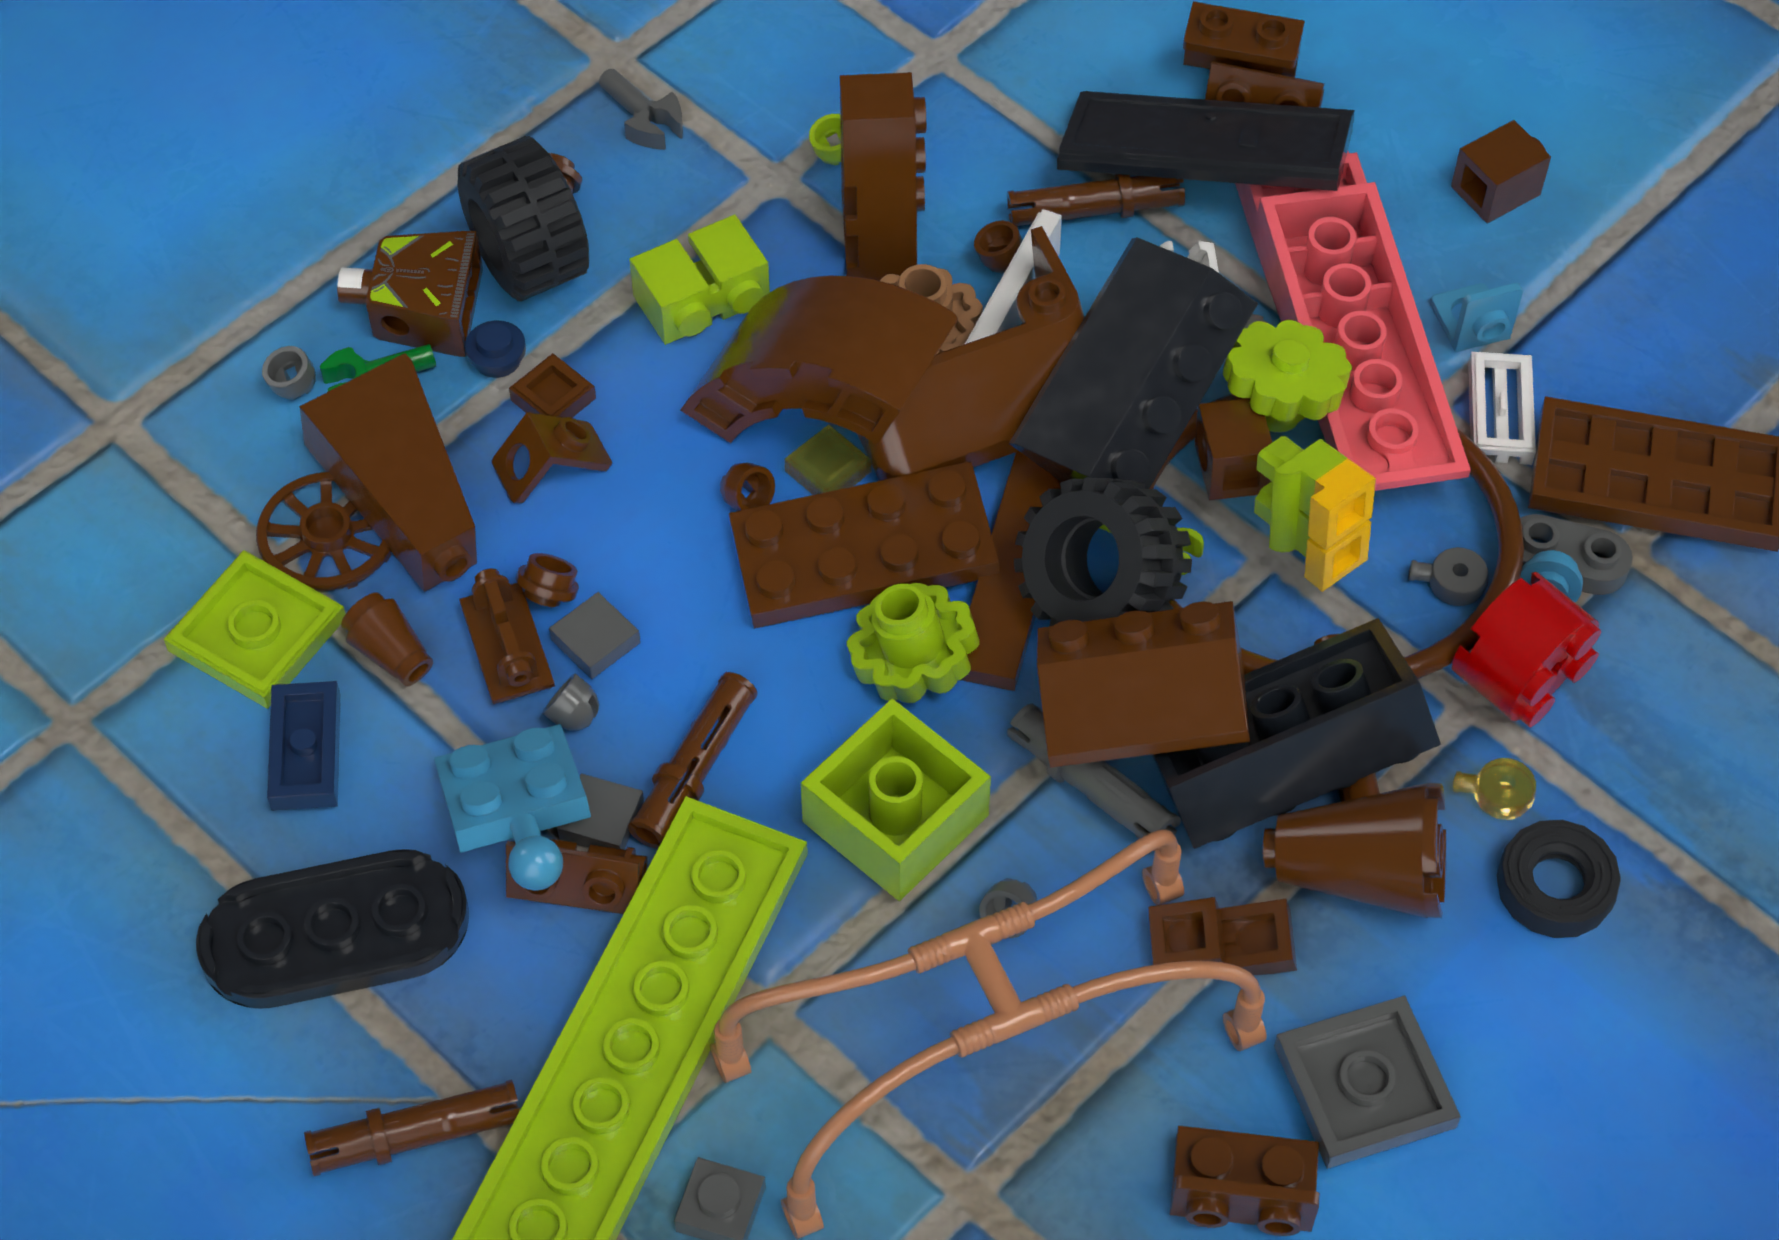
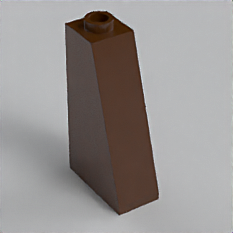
M406 353L299 406L304 445L325 471L332 475L335 479L334 482L381 540L383 539L387 543L390 551L424 592L444 581L450 582L458 579L471 566L477 564L475 524L413 362Z

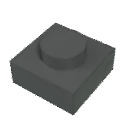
M698 1157L674 1220L676 1232L702 1240H748L766 1189L765 1177Z

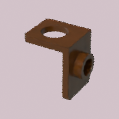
M526 412L494 455L492 464L511 501L522 504L553 464L607 471L612 465V461L589 422L576 420L571 417L562 418ZM522 445H525L529 451L530 463L527 473L519 480L514 473L513 461L517 450Z

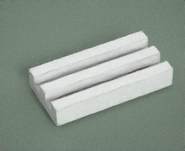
M1471 352L1468 363L1470 439L1486 455H1495V463H1508L1509 456L1520 458V464L1532 465L1536 453L1532 355ZM1485 367L1492 368L1494 438H1487ZM1507 369H1516L1519 440L1509 439Z

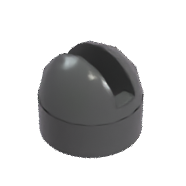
M285 346L273 351L266 358L262 367V376L265 382L275 394L285 399L294 400L304 393L308 394L316 382V372L313 363L302 349L295 346ZM295 366L297 375L290 379L286 370Z
M574 673L551 698L542 714L556 725L561 724L562 728L566 730L580 731L592 723L600 705L592 687Z
M1006 878L994 884L980 903V916L983 918L1011 907L1013 901L1017 904L1026 902L1029 905L1037 901V894L1029 884ZM1026 931L1021 932V933H1019V934H1015L1014 936L1008 937V938H1016V937H1019V936H1021L1022 934H1024Z

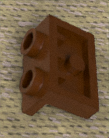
M1193 1L1183 41V49L1185 50L1183 65L1210 70L1211 63L1214 61L1295 77L1305 21Z
M1178 1125L1170 1215L1186 1217V1220L1191 1224L1207 1228L1222 1227L1228 1224V1222L1257 1225L1260 1231L1275 1236H1291L1300 1231L1312 1232L1319 1209L1320 1193L1316 1191L1319 1142Z

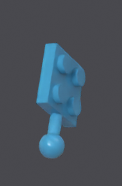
M561 724L547 728L527 729L517 736L483 745L463 746L453 753L435 757L439 780L460 853L514 838L516 845L511 850L508 860L509 871L514 881L521 887L534 891L543 890L553 885L562 873L563 856L559 847L552 840L541 836L540 831L591 817L587 796Z

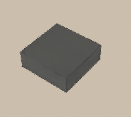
M599 592L549 628L551 640L591 679L595 678L640 644L639 630Z
M581 773L580 779L587 796L591 817L558 826L559 839L575 842L577 845L588 848L590 845L625 849L631 835L628 825L636 817L644 803L643 791Z

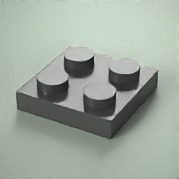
M1405 995L1277 1034L1274 1044L1275 1050L1315 1141L1319 1142V1152L1327 1169L1457 1128L1461 1116Z

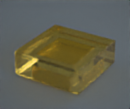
M829 424L784 459L785 472L812 495L852 487L871 473V459Z

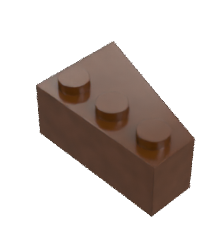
M912 72L840 75L841 194L847 276L880 281L887 274L901 276L907 268L917 265V212L925 211L924 177L916 176V173H926L925 139L924 137H916V133H926L927 122L925 97H914Z

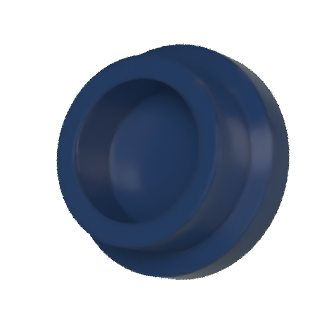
M494 320L478 325L469 333L465 341V350L469 362L481 374L492 378H500L510 375L519 367L525 356L526 343L522 331L517 326L506 321Z

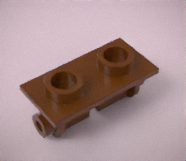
M1212 61L1205 100L1321 108L1324 83Z
M490 568L480 571L475 576L476 583L472 587V595L460 598L459 601L492 703H500L555 687L522 587L518 583L510 584L508 578L500 575L496 569Z
M550 839L559 847L562 853V873L558 880L550 887L536 891L528 890L518 885L510 874L508 860L510 852L516 844L515 841H507L506 897L624 914L639 886V882H641L647 871V856L636 855V849L633 847H627L624 850L590 845L588 852L577 851V843Z

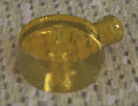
M1498 758L1485 764L1477 775L1456 771L1453 780V791L1456 793L1475 794L1477 804L1485 813L1497 819L1510 820L1522 816L1533 805L1536 798V780L1531 770L1523 763L1510 758Z

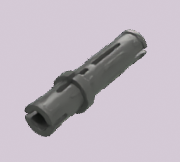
M1033 703L1028 704L1014 716L1010 723L1013 727L1007 731L1008 737L1024 749L1026 748L1047 766V774L1057 782L1062 783L1065 780L1071 786L1077 788L1090 801L1118 823L1124 825L1139 839L1156 830H1169L1174 835L1176 834L1177 830L1174 827L1180 825L1181 818L1155 801L1147 792L1107 762L1099 761L1050 768L1043 712Z

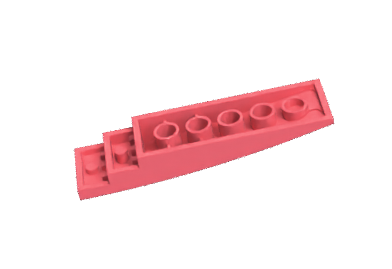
M1347 152L1337 191L1235 183L1281 322L1293 320L1303 325L1320 329L1324 336L1323 342L1342 346L1346 352V359H1348L1352 366L1338 410L1327 413L1325 417L1318 420L1326 443L1376 478L1375 491L1469 477L1471 469L1376 183H1367L1357 152Z

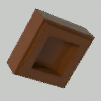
M553 353L509 387L511 401L524 412L562 418H573L596 399L595 386Z

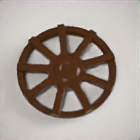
M329 472L306 475L282 487L265 505L256 527V542L262 560L316 591H328L347 587L348 590L358 586V582L378 570L384 562L387 563L392 555L389 546L383 539L380 546H376L354 537L356 533L373 529L365 519L358 521L350 519L357 511L351 501L344 507L332 502V481H335V479ZM320 482L321 503L314 504L309 508L301 503L292 493L301 487ZM281 501L301 518L299 526L281 525L269 521L273 511ZM267 537L300 538L301 540L285 551L273 555L268 545ZM345 549H352L371 558L358 568L351 570L343 551ZM312 552L311 559L303 575L284 566L303 554ZM331 556L341 575L316 577L324 558Z

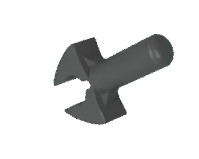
M608 69L602 73L599 79L600 86L634 116L624 122L627 140L644 147L665 150V133L656 125L650 123V121L655 124L669 126L680 139L683 138L682 111L674 92H670L658 101H652L615 69Z

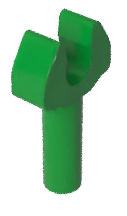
M430 344L371 361L364 360L354 352L353 348L347 347L335 351L319 367L323 382L328 384L339 382L346 378L354 379L404 353L412 360L416 372L436 367V361ZM339 383L329 387L328 392L344 383Z

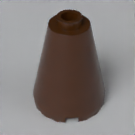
M1426 783L1278 815L1276 828H1265L1264 867L1276 869L1278 882L1423 918H1442L1443 912L1440 902L1445 901L1446 829L1442 828V824H1438V810H1445L1443 785L1441 783Z

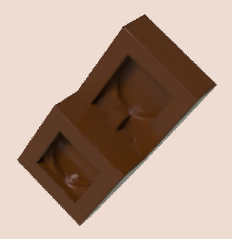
M1215 897L1148 907L1153 965L1182 961H1215L1239 966L1253 975L1297 971L1291 910L1286 898L1219 908Z

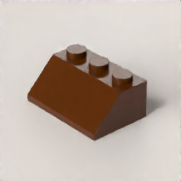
M1233 601L1221 603L1195 602L1178 609L1149 613L1145 611H1130L1119 617L1084 622L1065 620L1054 626L1038 628L1037 668L1050 768L1250 742L1244 666Z

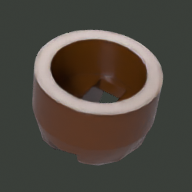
M1004 220L995 221L987 224L977 233L974 239V248L981 262L992 272L1005 273L1023 239L1018 228L1012 222Z
M749 462L738 463L731 466L727 474L722 477L720 492L724 501L738 511L770 504L774 497L775 480L772 473L765 467ZM742 487L751 492L746 498L741 492Z

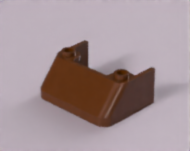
M1042 226L1031 229L1035 279L1026 283L1020 289L1017 296L1018 315L1023 324L936 354L878 445L857 434L880 481L972 461L973 467L1018 451L1009 442L1085 317L1077 290Z

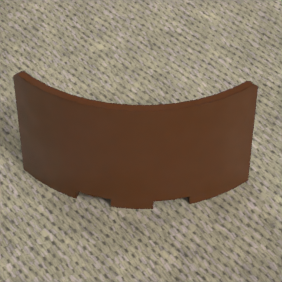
M830 275L793 281L768 293L750 309L680 411L730 443L744 429L754 423L778 417L782 409H802L805 418L817 419L838 425L878 445L956 324L957 316L941 304L918 293L874 279Z

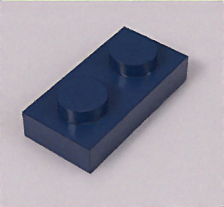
M337 681L272 685L267 799L271 811L338 807L341 694Z

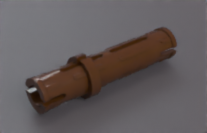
M1115 174V179L1015 192L1011 190L1007 191L1008 209L1031 206L1032 208L1012 210L1011 214H1009V220L1018 228V226L1032 225L1038 212L1041 213L1042 209L1062 215V220L1114 213H1119L1120 218L1133 217L1134 211L1169 206L1180 207L1185 205V188L1161 191L1160 189L1179 187V183H1183L1184 180L1149 176L1130 177V175Z
M733 672L723 673L718 680V685L692 723L669 763L660 764L652 777L653 789L636 817L628 825L629 832L642 844L658 849L685 797L687 796L697 801L702 797L704 793L702 782L721 751L727 745L729 738L747 708L758 695L757 689L748 679ZM717 719H718V720H719L718 723L716 724V726H715V728L713 729L712 733L710 734V736L708 737L707 741L705 742V744H704L703 747L701 748L702 743L704 742L705 738L707 737V735L709 734L710 730L712 729V727L714 726L715 722H716ZM684 776V778H683V780L681 781V783L679 784L678 788L675 789V787H676V785L678 784V782H679V781L682 779V777Z
M512 1079L507 1080L505 1083L385 1114H381L380 1108L366 1111L367 1118L313 1132L311 1130L306 1131L304 1136L308 1154H310L314 1177L319 1176L323 1172L377 1159L378 1165L392 1162L391 1155L511 1125L520 1111L516 1102L518 1099Z

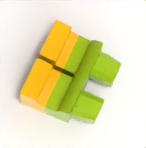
M1281 436L1262 449L1257 456V470L1272 482L1261 488L1259 494L1255 497L1254 513L1270 525L1269 548L1281 553L1290 552L1295 549L1306 557L1304 578L1323 592L1368 560L1371 521L1369 519L1372 518L1376 478L1322 439L1317 440L1303 450L1286 436Z

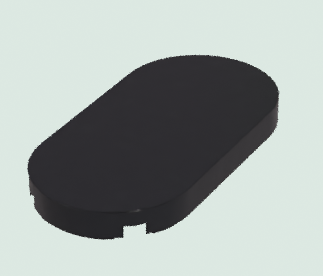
M410 849L391 850L247 880L225 892L218 898L219 905L212 910L209 917L207 913L204 916L196 937L198 960L206 979L219 995L234 1004L258 1009L279 1007L419 977L443 965L461 945L469 923V908L465 890L458 875L446 864L445 868L441 863L433 861L431 855Z

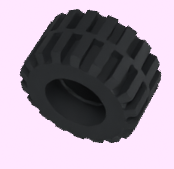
M530 136L521 137L461 162L458 165V194L469 230L477 231L480 254L498 284L512 298L521 302L587 273V269H589V245L579 208L556 162L534 138Z
M1085 477V479H1070L1060 482L1061 489H1048L1039 496L1043 507L1029 508L1024 516V519L1030 524L1027 531H1018L1015 545L1022 546L1023 550L1022 558H1014L1015 572H1023L1025 582L1018 585L1023 598H1033L1035 600L1030 611L1038 620H1050L1049 626H1054L1065 620H1079L1082 622L1119 617L1130 611H1145L1149 613L1174 609L1169 603L1171 599H1183L1188 586L1180 582L1182 573H1191L1192 559H1183V547L1191 545L1188 531L1177 530L1176 524L1183 518L1176 507H1162L1167 497L1157 489H1145V483L1135 480ZM1103 524L1114 536L1119 551L1117 574L1110 587L1104 593L1094 584L1087 566V552L1090 541Z

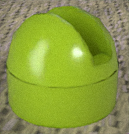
M828 114L814 122L809 131V140L815 154L826 164L839 165L841 162L840 114ZM836 134L840 144L830 146L827 138Z

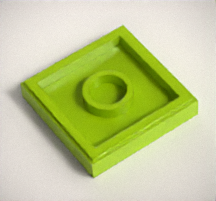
M243 550L164 638V642L168 652L268 709L271 706L272 685L290 684L341 625L342 619L345 616V610L343 605Z

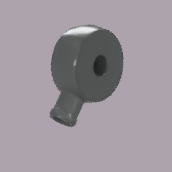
M1460 547L1444 550L1435 558L1432 564L1412 560L1408 577L1410 581L1429 582L1432 592L1438 599L1454 606H1465L1477 601L1486 590L1489 581L1488 568L1483 558L1470 549Z

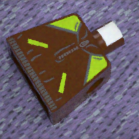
M477 231L385 236L379 240L373 269L347 267L340 269L337 285L339 302L366 305L372 334L379 340L415 348L430 344L434 352L465 357V341L471 332L483 272Z

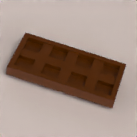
M1545 396L1540 411L1528 508L1778 552L1779 436Z
M972 461L729 513L754 629L870 604L882 591L896 584L921 583L927 586L941 585L943 587H950L977 581L982 576L1000 573L999 560Z

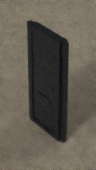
M1083 91L1080 92L1059 147L1057 170L1337 191L1353 131L1355 110Z

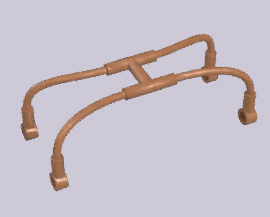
M1156 830L1052 894L1029 905L1026 902H1020L1012 907L943 933L941 936H936L921 944L908 948V954L859 969L761 990L735 1001L723 1012L720 1020L715 1025V1043L710 1044V1049L724 1083H728L751 1073L750 1062L743 1046L742 1028L739 1021L743 1017L767 1007L873 984L914 970L921 974L931 968H936L951 960L965 956L994 1011L993 1014L979 1019L977 1022L974 1021L964 1027H959L957 1030H952L950 1038L928 1047L881 1075L850 1099L824 1124L800 1156L793 1177L787 1182V1197L781 1199L784 1215L797 1240L824 1228L823 1220L816 1204L815 1184L811 1176L819 1160L831 1144L852 1122L889 1092L917 1074L952 1056L958 1055L963 1058L971 1055L980 1049H985L993 1044L1000 1043L1041 1026L1046 1022H1050L1052 1019L1055 1020L1058 1017L1076 1011L1080 1003L1136 986L1181 979H1215L1231 982L1241 987L1235 1009L1223 1014L1226 1033L1233 1046L1240 1052L1266 1040L1267 1034L1261 1018L1265 1003L1264 993L1253 974L1239 966L1215 961H1182L1149 965L1109 974L1073 987L1069 984H1064L1062 987L1059 986L1051 989L1049 992H1044L1021 1002L992 947V944L1000 942L1002 939H1007L1015 934L1032 929L1035 926L1036 920L1050 915L1078 900L1154 850L1153 865L1142 870L1143 881L1150 898L1156 905H1162L1184 895V886L1178 872L1182 850L1171 831Z

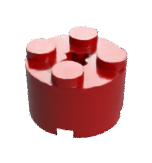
M1532 572L1531 585L1523 578L1518 579L1506 588L1482 613L1471 628L1479 636L1478 641L1470 653L1461 645L1459 646L1452 661V670L1512 721L1521 720L1528 727H1533L1553 706L1555 698L1552 694L1567 678L1573 683L1579 681L1597 660L1599 653L1592 646L1601 634L1599 622L1541 574Z

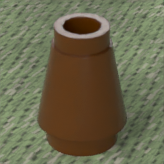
M378 592L368 594L356 602L343 617L341 627L347 633L346 642L394 678L398 679L404 686L415 684L431 669L433 659L426 653V649L394 599H385Z

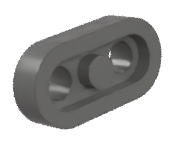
M1531 514L1520 518L1524 542L1523 565L1539 552L1547 550L1560 551L1569 555L1577 563L1583 577L1582 592L1606 595L1617 591L1624 585L1632 565L1633 556L1629 545L1619 535L1611 531L1545 515ZM1533 539L1543 540L1547 543H1538L1535 542ZM1594 553L1601 554L1607 558H1600Z

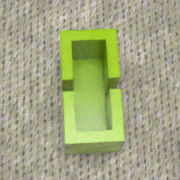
M736 214L688 234V242L700 258L697 262L693 263L678 239L629 258L633 297L665 345L685 336H694L702 332L706 327L713 325L712 317L718 314L725 320L736 314L747 313L761 298L770 293L768 261Z

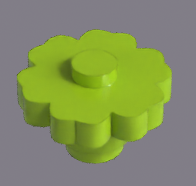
M1284 320L1277 327L1266 322L1256 321L1241 332L1225 359L1222 374L1228 382V389L1231 394L1241 398H1250L1251 409L1255 413L1265 416L1269 431L1286 432L1295 428L1298 422L1305 417L1311 420H1320L1327 413L1338 410L1348 385L1352 366L1348 359H1346L1345 349L1338 344L1323 342V333L1316 327L1303 325L1293 320Z
M921 583L896 584L888 587L877 595L870 605L862 608L856 615V621L860 630L848 638L847 647L857 679L861 683L875 684L881 699L891 700L893 698L905 703H915L924 696L927 689L939 694L946 693L955 686L957 681L968 675L971 665L967 654L977 649L980 640L967 603L951 601L948 591L941 585L927 586Z

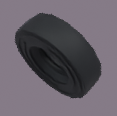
M1565 820L1538 821L1521 829L1504 848L1497 872L1500 899L1511 916L1532 932L1552 938L1578 937L1597 928L1612 911L1621 882L1616 856L1604 839L1583 825ZM1558 858L1568 861L1581 873L1584 882L1583 890L1578 895L1568 899H1557L1548 896L1535 883L1533 869L1539 862L1546 859Z

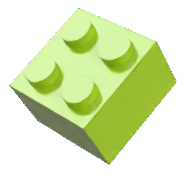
M892 698L801 782L802 822L900 902L989 816L991 776Z

